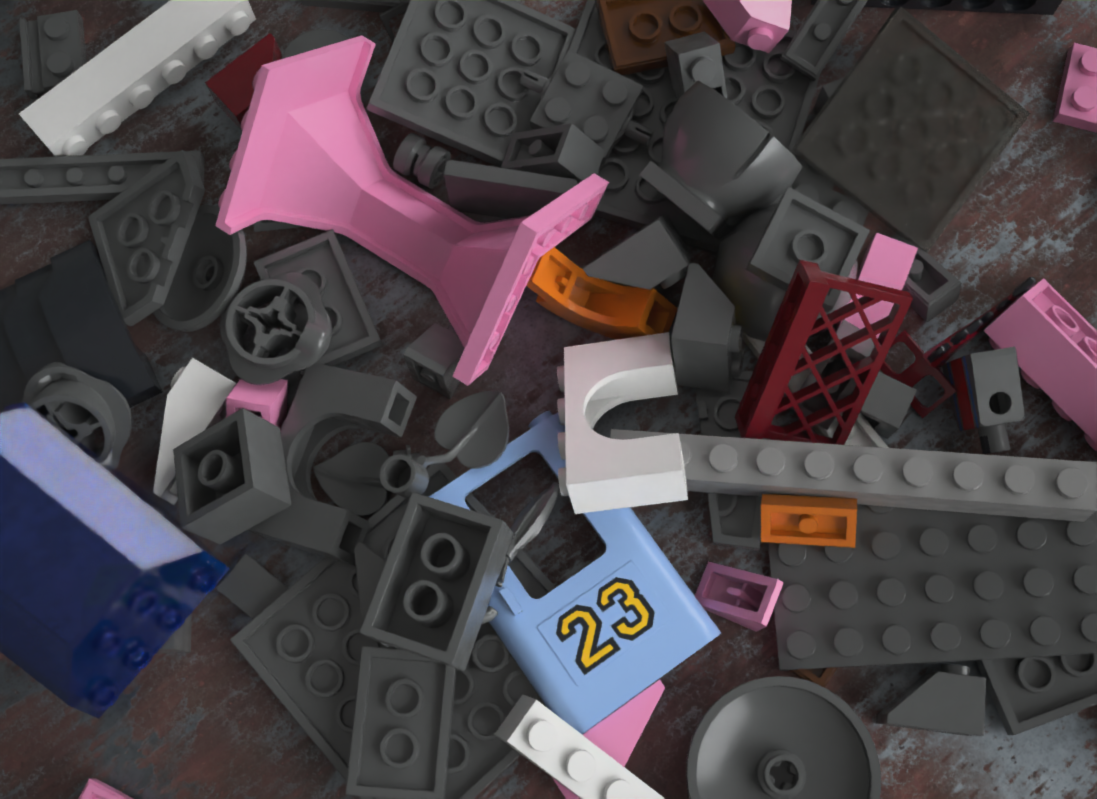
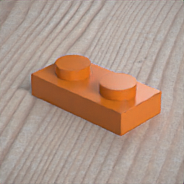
M762 494L761 542L855 548L857 499Z

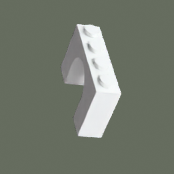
M669 332L564 347V366H557V377L560 391L565 392V398H559L557 406L560 423L565 425V432L558 433V447L561 459L566 460V467L558 469V480L561 495L570 497L574 513L580 514L688 500L685 463L679 433L619 440L607 438L593 430L599 418L619 404L635 400L678 395Z

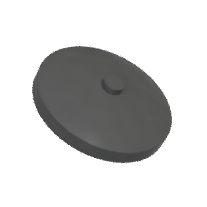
M783 676L765 677L746 682L729 690L719 697L704 713L694 730L688 747L685 776L689 799H880V763L876 747L865 724L857 713L839 696L816 683L804 679Z

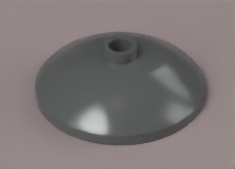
M199 206L165 303L153 312L163 325L174 330L191 332L211 324L227 310L241 287L247 264L244 232L241 229L229 235L216 227L220 208L217 206Z

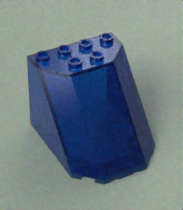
M27 403L5 406L4 412L0 413V652L67 705L99 719L117 701L119 695L138 673L150 663L153 656L172 634L184 624L186 618L206 595L214 590L220 579L230 568L191 532L181 529L180 522L135 481Z

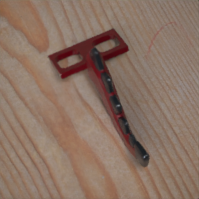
M1033 276L1027 278L1015 287L1009 296L926 352L904 330L894 338L891 347L897 342L905 343L914 353L915 362L898 374L884 360L880 370L885 375L911 388L927 375L933 376L945 390V394L932 406H923L915 396L910 404L923 419L958 391L938 367H942L952 355L990 325L1019 297L1029 291L1036 284L1037 280Z

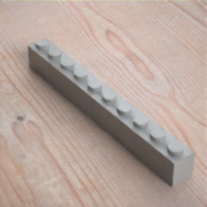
M611 429L610 438L627 440L674 433ZM679 434L685 463L687 491L762 497V494L855 498L857 499V504L1078 522H1085L1097 511V462Z

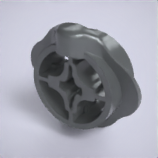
M287 272L267 280L255 282L237 293L231 305L221 315L220 334L226 345L231 367L236 375L247 383L266 385L315 364L329 347L332 337V325L322 303L321 293L313 280L301 273ZM272 301L267 307L258 309L264 303ZM298 303L303 305L308 313V321L303 332L294 324L297 315L294 310ZM280 324H282L286 330L282 328L280 330L273 328L270 332H268V330L264 326H267L269 328L271 326L278 328ZM249 325L256 331L253 340L256 346L252 354L246 351L243 335ZM294 347L289 353L276 357L282 349Z
M61 362L49 363L41 368L25 387L22 403L14 416L12 424L13 444L20 458L37 472L74 486L80 491H94L112 476L118 466L121 452L131 433V410L122 393L110 383L92 377L79 369L67 366ZM43 404L49 412L46 415L49 425L44 428L40 419V407ZM101 426L104 432L105 443L104 446L97 448L94 442L96 439L94 430Z

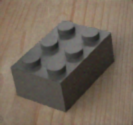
M412 492L359 633L375 641L465 672L513 536L512 530L503 520Z

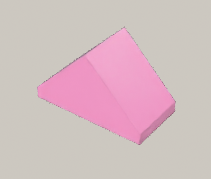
M708 561L695 597L704 610L757 632L767 627L783 582L779 579Z

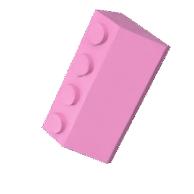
M1042 279L991 323L984 332L990 337L989 342L995 350L1009 347L1016 348L1018 366L1021 368L1020 373L1025 381L1036 389L1041 388L1053 400L1052 405L1056 412L1067 421L1073 420L1085 432L1084 437L1087 443L1097 451V330L1045 279Z

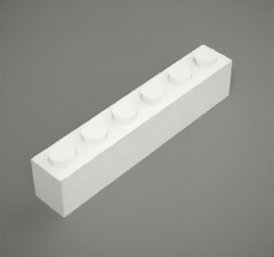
M170 0L21 111L19 115L55 157L82 156L91 145L104 135L117 130L121 122L137 110L147 107L159 93L171 84L180 82L186 73L201 61L214 56L218 48L234 36L244 33L250 24L256 20L249 1Z

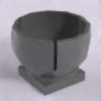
M698 80L678 98L664 123L662 161L658 164L650 161L640 173V176L717 240H720L730 228L727 224L729 217L768 207L788 187H791L801 171L802 165L774 136L770 135L767 141L763 143L762 141L769 133L766 129L716 90Z
M788 187L778 203L744 215L722 238L716 254L712 280L735 306L736 325L743 326V332L750 338L766 342L799 259L817 263L821 271L856 279L858 267L856 259L870 230ZM830 288L822 306L826 314H829L849 304L851 297L848 292ZM820 312L817 316V319L822 317ZM825 328L809 336L808 338L823 334L828 328Z

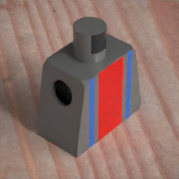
M1009 347L973 353L945 363L942 366L943 373L958 390L950 396L959 430L978 429L982 454L1011 450L1005 423L1024 420L1025 416L1016 348Z

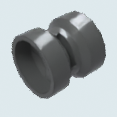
M410 133L402 141L396 152L393 169L405 176L412 174L418 178L420 184L429 189H434L444 176L446 161L450 160L451 153L440 146L431 147L426 144L424 138L415 133Z

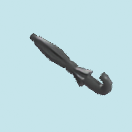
M553 482L548 489H545L528 503L515 518L510 528L513 536L495 586L502 587L508 563H511L518 550L524 548L538 535L547 521L557 500V495L560 492L558 483ZM487 607L482 624L492 621L498 615V612L493 607Z

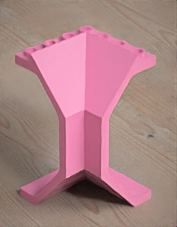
M361 35L261 65L253 80L254 93L249 110L241 121L242 135L238 149L233 154L229 163L231 173L227 187L219 198L218 206L220 211L215 226L229 235L261 220H273L325 231L333 229L335 233L349 237L418 280L433 291L465 348L453 377L467 386L470 385L488 369L538 259L592 219L609 182L594 173L532 215L485 223L476 222L400 176L389 166L364 108L360 94L376 43Z

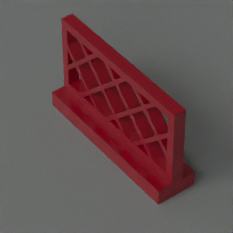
M799 259L735 414L741 438H767L780 441L845 445L913 300L911 294L907 291L820 270L817 263ZM830 288L848 292L853 301L829 314H826L822 306ZM856 294L862 295L863 297L858 299ZM882 300L894 303L889 316L870 325L863 309ZM820 312L822 317L817 319V316ZM858 312L865 327L839 340L832 325ZM828 328L834 343L809 355L805 348L808 337ZM871 338L874 348L870 356L851 364L845 350ZM841 353L847 367L822 379L815 365ZM810 368L817 382L792 393L788 386L791 377ZM853 377L856 383L853 393L834 403L827 389ZM823 392L829 406L805 417L798 404ZM792 406L799 417V420L785 427L771 425L776 414ZM836 416L839 424L832 438L814 434L811 429L812 426Z

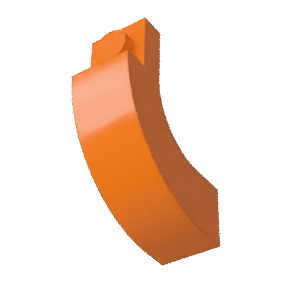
M555 247L538 259L526 285L538 295L536 302L547 310L577 326L616 340L669 332L678 309L654 288L649 290L640 287L623 286L587 276L582 268Z

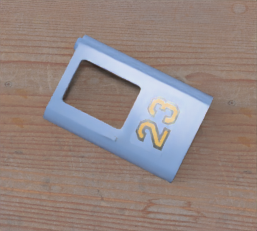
M546 411L540 414L528 425L530 430L507 444L505 451L497 461L486 467L471 468L429 497L469 509L465 502L466 496L532 452L539 453L558 478V469L566 467V460L561 459L558 447V433L565 432V425H561L558 413L553 415L550 411ZM630 507L583 513L605 544L606 552L539 599L531 598L508 565L502 587H494L488 606L493 607L498 612V615L489 623L545 706L580 734L585 733L721 634L718 627Z

